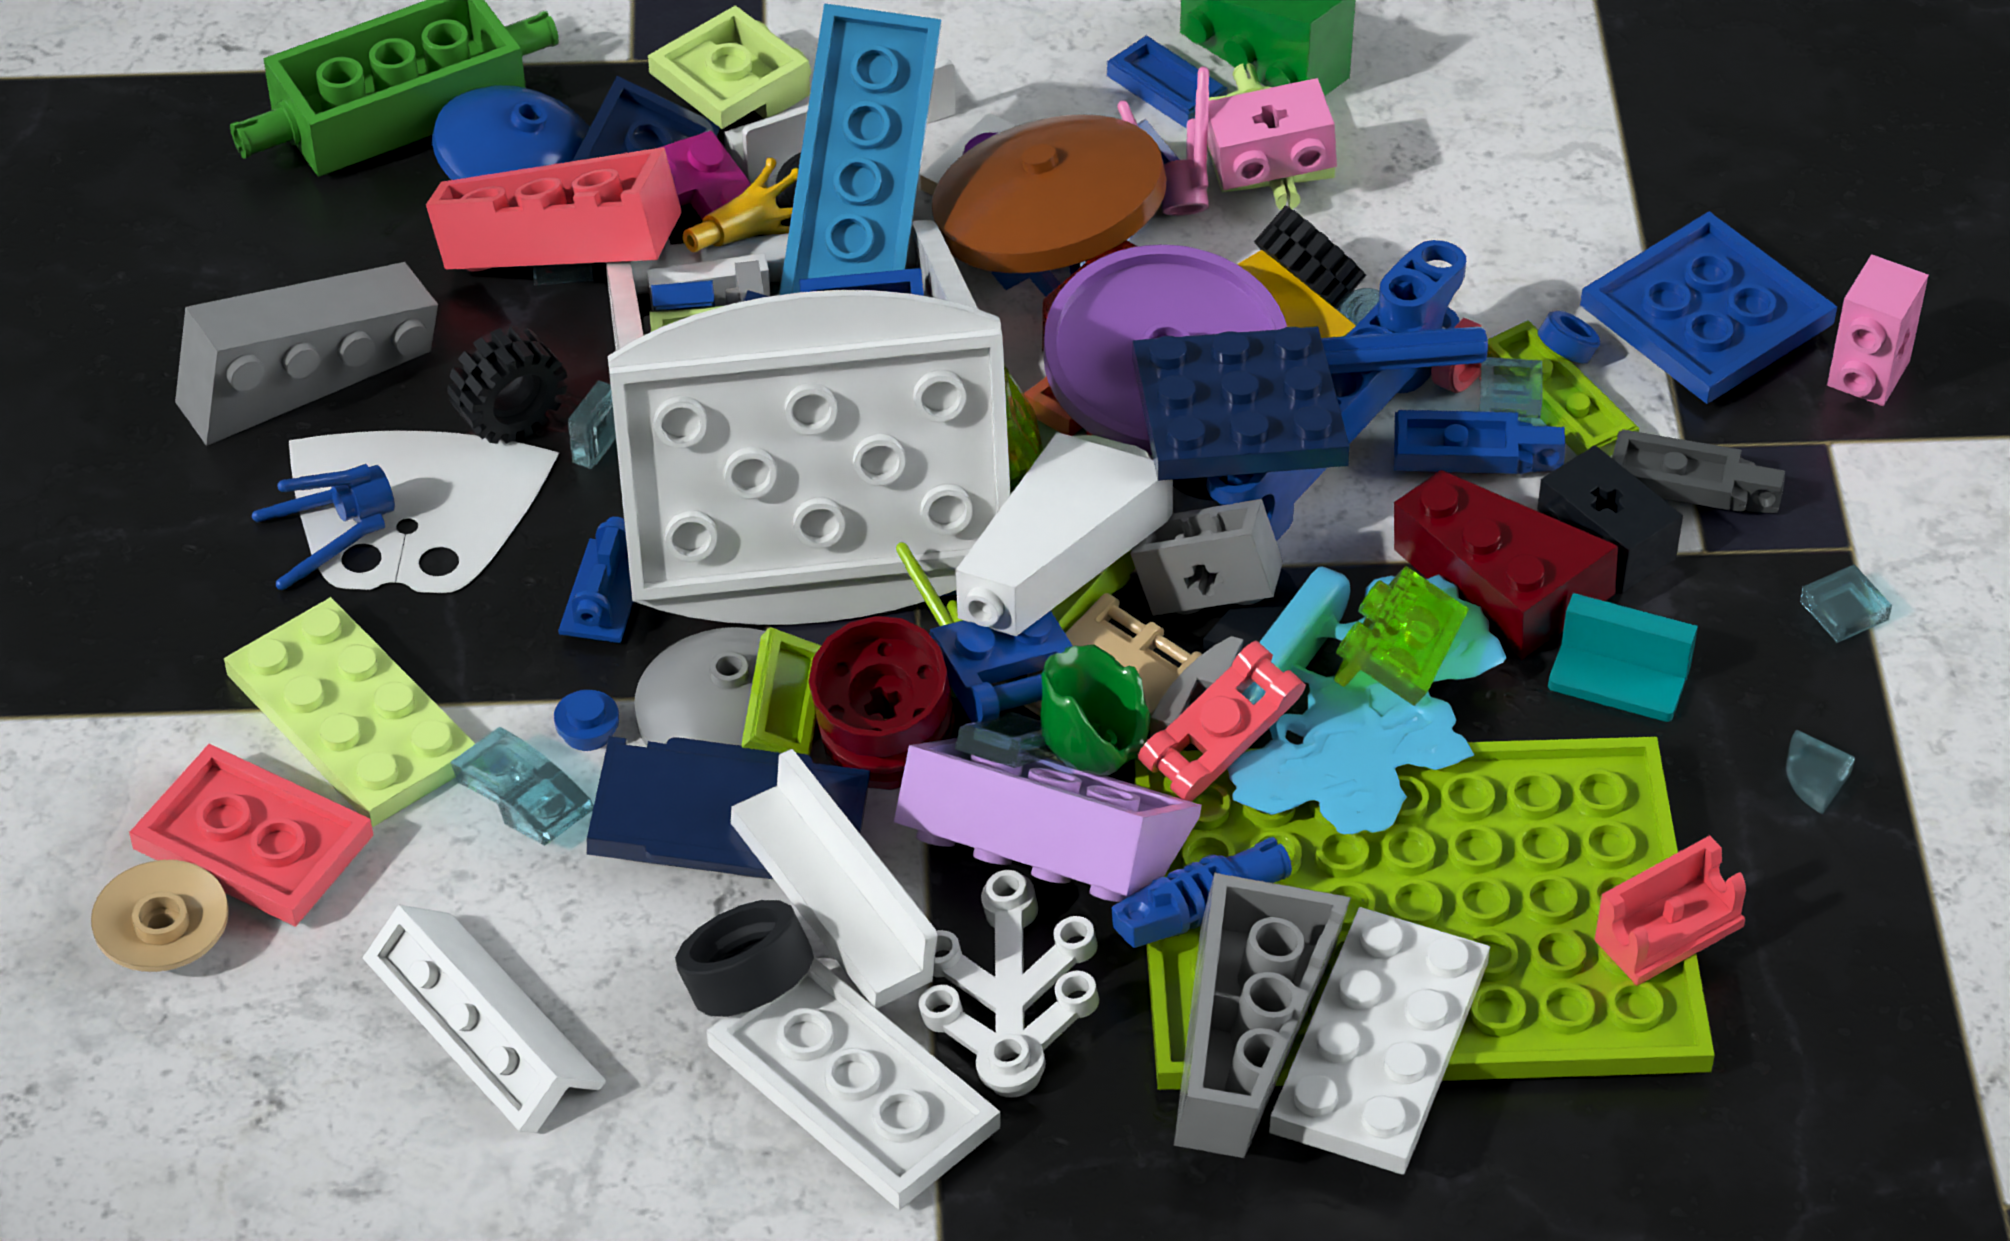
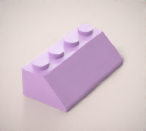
M971 735L909 745L894 823L917 829L916 838L922 842L945 847L954 846L955 842L973 847V856L979 860L1000 865H1010L1013 860L1032 866L1031 875L1038 879L1054 883H1069L1071 879L1091 885L1090 894L1109 901L1121 902L1151 884L1153 880L1165 876L1198 821L1202 805L1108 776L1081 772L1067 767L1065 763Z

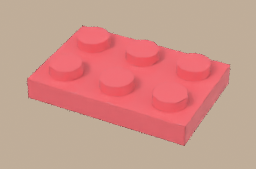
M211 744L204 748L129 832L134 850L155 860H179L200 866L210 872L220 882L226 894L295 927L374 836L370 818Z

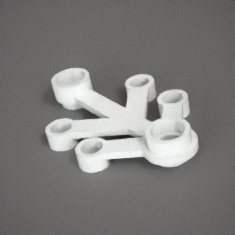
M1003 870L993 874L988 879L981 894L986 919L995 928V977L962 954L958 938L953 933L945 930L936 931V952L941 950H948L950 952L943 957H935L933 976L945 977L996 1013V1033L965 1014L957 991L947 985H935L925 990L919 999V1008L923 1022L928 1029L934 1032H945L977 1055L976 1068L979 1078L984 1085L998 1095L1019 1097L1029 1093L1039 1083L1046 1065L1043 1051L1075 1020L1092 1014L1099 1004V996L1094 978L1084 971L1068 972L1076 963L1087 961L1095 954L1097 940L1094 927L1088 919L1080 916L1065 918L1054 929L1055 945L1024 973L1023 928L1031 924L1036 918L1038 902L1034 886L1027 877L1013 870ZM1072 937H1085L1078 943H1067V940ZM1055 984L1057 1002L1025 1028L1024 1012ZM1075 991L1087 992L1079 998H1068V995ZM939 1005H950L943 1012H932ZM1010 1058H1016L1015 1060L1009 1062H1003Z

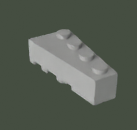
M406 262L187 306L185 307L175 402L202 441L208 446L430 352L438 304Z
M1214 873L1200 930L1174 1146L1240 1158L1245 1157L1335 950L1351 897Z

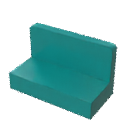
M1573 593L1566 610L1562 644L1549 676L1548 688L1554 692L1664 722H1670L1675 714L1691 668L1698 626Z

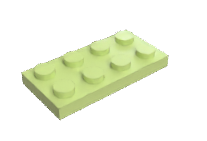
M331 597L224 658L226 672L231 680L359 814L371 819L372 827L480 763L478 746Z

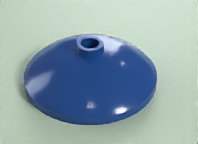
M488 86L462 93L442 108L435 122L432 145L436 159L443 171L451 180L572 162L590 127L570 107L544 93L517 86Z

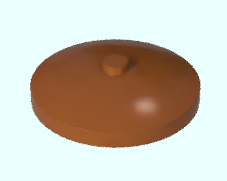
M1064 115L1044 118L1002 131L977 144L957 159L947 169L935 188L932 198V215L951 254L970 266L1001 273H1033L1054 270L1074 265L1105 253L1138 232L1153 217L1161 205L1167 186L1166 171L1157 143L1146 131L1130 122L1101 115Z

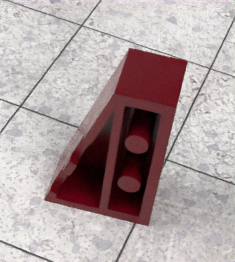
M1443 470L1438 471L1394 502V550L1427 579L1435 575H1441L1446 581L1457 585L1459 599L1481 607L1483 614L1489 620V632L1497 637L1502 644L1521 660L1564 630L1566 610L1573 593L1606 601L1615 594L1617 545Z

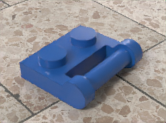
M1051 611L1018 636L964 620L932 628L929 633L941 648L951 689L969 719L976 725L996 720L1001 711L1042 700L1041 674L994 687L991 685L992 683L1043 670L1045 662L1050 655L1062 653L1065 651V648L1073 646Z

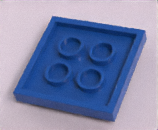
M1710 211L1582 288L1580 302L1581 307L1706 404L1833 325L1837 311L1836 305Z

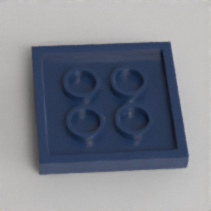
M1285 327L1277 330L1250 332L1226 331L1210 335L1162 336L1156 339L1133 340L1132 361L1158 481L1349 465L1350 446L1318 327Z

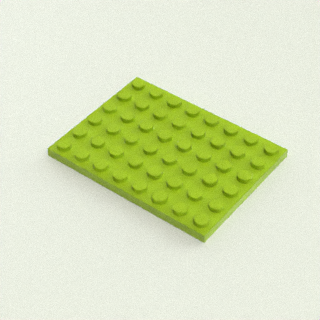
M1657 737L1467 742L1475 756L1463 759L1457 764L1438 770L1411 764L1396 767L1395 770L1400 781V787L1407 797L1402 803L1393 825L1384 831L1374 833L1367 830L1355 834H1341L1337 832L1335 826L1323 817L1320 812V804L1315 800L1307 801L1297 807L1274 815L1233 800L1232 794L1237 786L1229 779L1227 769L1196 799L1191 801L1202 805L1199 819L1164 877H1167L1172 871L1184 869L1190 863L1200 862L1202 858L1208 855H1223L1227 858L1247 850L1269 837H1273L1277 840V845L1282 844L1286 849L1292 866L1291 875L1274 884L1351 897L1335 950L1275 1086H1284L1359 907L1490 946L1487 967L1442 1081L1700 1073L1712 1071L1715 1055L1697 955L1690 956L1636 986L1594 940L1602 894L1678 853ZM1199 750L1180 752L1189 762L1198 760L1203 755ZM1138 758L1134 760V785L1180 798L1170 789L1172 781L1161 771L1152 773ZM1201 926L1196 929H1189L1183 935L1171 936L1147 944L1158 1090L1181 1089Z

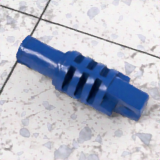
M1269 837L1253 847L1227 858L1223 855H1208L1202 858L1200 862L1190 863L1184 869L1170 872L1167 877L1161 876L1153 880L1151 884L1112 907L1113 927L1133 948L1171 936L1183 935L1189 929H1196L1201 926L1214 873L1275 883L1291 875L1292 866L1289 855L1282 844L1277 845V840L1273 837Z

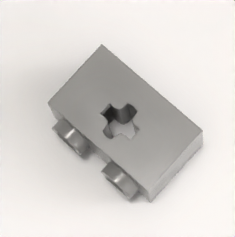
M1262 499L1173 513L1168 522L1133 547L1130 553L1153 616L1174 612L1187 615L1196 613L1206 607L1232 603L1251 605L1264 598L1273 597L1283 563Z

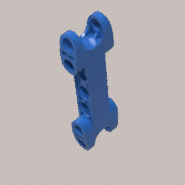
M1440 240L1424 241L1416 245L1383 277L1380 282L1378 303L1347 336L1442 329V326L1446 329L1454 328L1460 320L1456 312L1449 308L1448 305L1465 278L1467 260L1463 250L1455 244ZM1442 260L1452 266L1445 268L1435 267L1427 262ZM1432 367L1331 374L1349 444L1397 393H1408L1421 387L1431 377ZM1327 468L1227 475V484L1219 479L1221 476L1207 477V491L1211 498L1220 503L1219 506L1262 499L1277 542L1293 522L1294 503Z

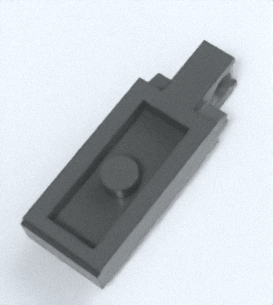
M1624 429L1619 431L1612 459L1662 499L1725 510L1731 509L1732 511L1746 510L1747 512L1778 514L1785 482L1784 470L1756 466L1755 463L1741 458V449Z

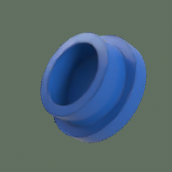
M596 690L576 691L564 697L557 704L554 711V724L557 733L570 747L581 751H592L605 746L609 736H613L619 725V710L616 702L603 692Z

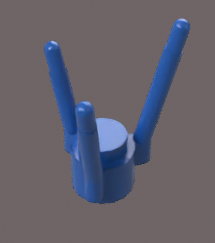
M363 464L345 471L281 480L277 485L278 490L281 492L331 487V489L256 510L252 513V519L255 522H262L334 503L338 515L344 522L353 519L358 523L276 581V587L279 590H285L363 536L384 529L385 522L382 515L394 511L395 503L392 489L382 468L379 465L368 467L367 464Z

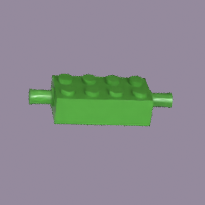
M425 0L263 58L272 110L241 122L231 123L232 138L238 152L241 153L244 159L289 141L292 145L298 147L318 177L343 169L349 165L433 135L435 122L442 108L462 93L488 86H517L525 88L522 56L549 46L554 47L558 45L559 36L552 17L544 10L537 15L504 26L485 0Z

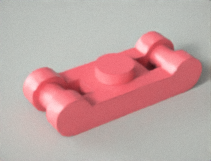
M1253 641L1242 649L1234 659L1231 667L1165 730L1155 733L1143 745L1138 754V760L1152 773L1161 771L1172 781L1170 789L1181 799L1191 802L1208 788L1300 698L1306 684L1291 670L1282 672L1271 662L1272 653L1258 641ZM1253 682L1265 691L1264 696L1255 705L1242 695ZM1190 743L1203 753L1198 760L1189 762L1180 754Z

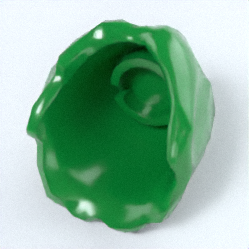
M1074 645L1065 648V651L1062 653L1050 655L1041 673L1042 736L1057 759L1063 761L1067 767L1096 775L1116 773L1122 765L1137 759L1141 748L1147 742L1151 715L1146 705L1142 679L1134 666H1122L1111 654L1096 645Z

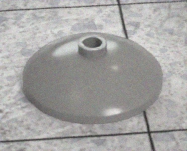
M740 627L713 629L688 636L662 651L644 671L635 693L636 724L645 745L647 746L648 741L666 743L670 738L679 737L741 746L760 638L765 631ZM817 718L813 735L812 747L820 737Z

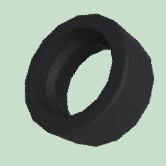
M759 900L739 905L723 912L697 928L682 943L675 956L677 970L697 1010L708 1016L729 1017L759 1008L792 989L808 973L814 960V955L792 906L780 900Z

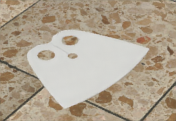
M369 431L289 440L293 478L345 471L367 464L368 467L379 465L389 481L395 508L394 511L382 515L385 528L363 536L318 567L323 577L333 586L359 590H371L382 584L395 582L406 584L414 591L425 593H452L462 589L485 569L531 506L559 455V452L513 441L506 444L500 439L498 444L489 443L486 438L481 439L477 435L433 431ZM331 487L295 491V496L297 499L330 490ZM334 503L300 512L312 555L358 524L353 519L344 522L338 515ZM403 519H413L418 523L417 530L411 534H406V536L398 532L396 526ZM369 544L379 549L382 559L374 569L368 572L357 573L351 572L343 566L342 556L348 548L354 545ZM444 547L456 552L459 557V564L454 571L447 575H428L419 567L421 556L430 549Z

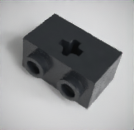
M1596 445L1541 479L1537 505L1538 512L1618 546L1616 588L1620 592H1625L1676 559L1683 515Z

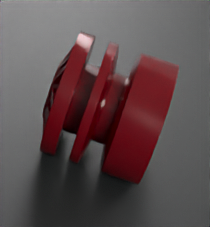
M873 616L849 622L828 636L813 657L808 682L826 758L833 766L870 770L868 788L885 790L901 788L909 745L954 738L956 720L950 696L951 691L947 668L940 646L925 629L902 618Z

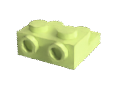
M736 5L648 55L649 73L721 129L752 111L757 112L764 119L777 115L810 95L811 68L809 60L797 48L790 47L770 32L763 22L754 20Z

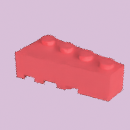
M664 147L440 182L426 204L445 270L466 269L470 272L483 271L492 267L658 260L682 213Z

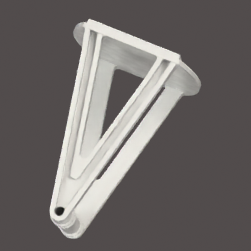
M934 219L912 222L906 269L921 268L924 296L875 290H829L769 296L701 312L665 325L646 335H643L637 296L649 295L648 269L765 253L769 269V283L781 282L789 233L750 237L720 247L710 245L696 252L688 250L684 243L670 245V240L668 239L658 260L606 262L616 348L615 352L608 355L633 602L691 618L756 625L830 622L897 610L925 602L896 552V545L899 542H904L908 545L938 596L956 590L957 567L1010 496L1003 334L999 317L978 309Z

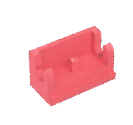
M1710 835L1602 894L1594 940L1636 986L1744 927L1746 918L1741 914L1746 893L1744 877L1739 872L1729 877L1726 882L1723 880L1719 870V865L1722 863V847Z

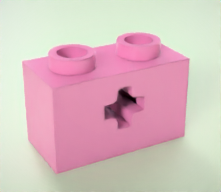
M1318 78L1209 101L1207 140L1223 191L1337 167L1335 124Z
M1871 254L1844 298L1827 386L1881 406L1885 405L1911 359L1928 274Z

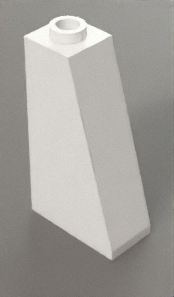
M1057 432L957 567L958 619L1018 636L1168 522L1173 514V480L1158 481L1152 459Z

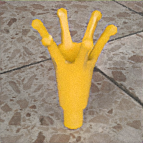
M772 157L767 158L766 166L761 174L741 195L706 215L702 223L683 232V241L687 249L691 252H696L710 245L720 247L757 235L789 233L790 226L781 225V220L791 217L793 207L779 208L775 198L797 181L799 169H792L791 173L782 181L767 188L765 182L777 163L776 159Z

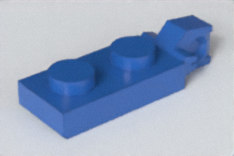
M1398 410V412H1395L1394 471L1438 472L1443 470L1445 472L1517 474L1518 472L1524 474L1554 471L1564 465L1565 427L1532 426L1531 423L1519 421L1517 412Z

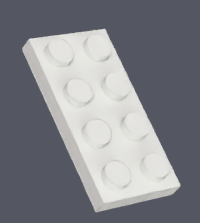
M1359 907L1271 1114L1269 1133L1404 1175L1487 967L1490 946Z
M814 958L808 973L792 989L774 1001L749 1012L723 1017L707 1030L708 1047L898 1210L902 1209L1000 1129V1111L816 958Z

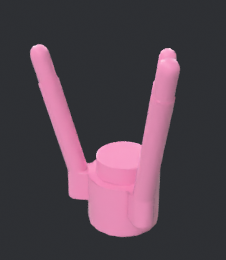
M1201 67L1198 70L1195 119H1190L1187 122V159L1172 161L1164 165L1167 186L1162 200L1163 213L1166 215H1190L1209 208L1207 187L1209 185L1206 169L1209 70L1206 67ZM1120 101L1117 106L1122 120L1138 126L1129 104L1126 101Z

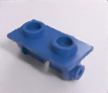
M610 517L606 522L598 526L595 534L596 539H589L558 630L559 635L621 643L634 602L632 601L624 519L621 517Z

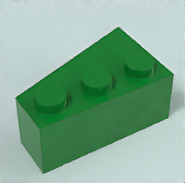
M1181 0L1180 34L1223 59L1234 68L1243 64L1246 72L1247 63L1253 64L1256 67L1259 82L1267 87H1277L1318 78L1323 94L1326 96L1350 78L1356 0Z

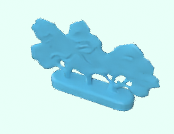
M1321 566L1310 575L1259 642L1272 653L1271 662L1282 672L1291 670L1303 682L1309 684L1311 691L1308 694V710L1302 715L1283 714L1269 728L1273 738L1272 741L1261 749L1244 752L1227 768L1229 779L1237 786L1232 797L1236 802L1271 815L1292 809L1307 801L1315 800L1320 804V812L1323 817L1331 822L1337 832L1341 834H1355L1363 830L1372 833L1384 831L1393 825L1402 803L1407 797L1400 787V781L1395 770L1396 767L1411 764L1438 770L1475 756L1466 739L1462 735L1455 733L1452 729L1457 720L1450 704L1430 697L1428 688L1431 682L1476 677L1503 663L1506 655L1499 639L1489 632V620L1483 614L1482 608L1459 599L1457 585L1446 581L1441 575H1435L1419 583L1405 581L1394 576L1374 579L1366 587L1365 602L1371 608V614L1355 622L1340 624L1339 622L1349 601L1350 582L1342 573ZM1390 610L1396 614L1394 619L1382 620L1377 618L1382 611ZM1371 626H1393L1398 629V634L1394 638L1378 641L1358 637L1357 633L1363 632L1369 635L1372 631ZM1328 637L1346 642L1351 650L1352 662L1346 671L1339 676L1325 677L1305 669ZM1357 645L1371 646V655L1363 656L1357 650ZM1253 682L1242 695L1255 705L1264 696L1265 691ZM1287 730L1304 737L1303 744L1296 745L1289 742L1285 738Z

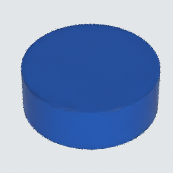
M1564 311L1549 312L1537 332L1542 342L1555 353L1580 364L1589 363L1600 346L1599 336L1591 326L1578 317Z

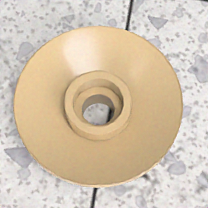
M179 860L151 861L127 869L113 878L102 889L93 905L91 927L98 947L113 962L137 971H167L185 966L197 960L217 943L228 921V903L220 882L202 867Z

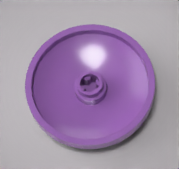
M1162 244L1132 247L1114 252L1092 262L1074 275L1058 293L1051 306L1045 325L1044 368L1054 396L1068 415L1082 428L1095 436L1135 445L1147 451L1149 455H1152L1132 361L1133 340L1156 339L1162 336L1210 335L1226 331L1277 330L1287 327L1278 303L1265 286L1248 271L1224 257L1208 251L1179 245Z

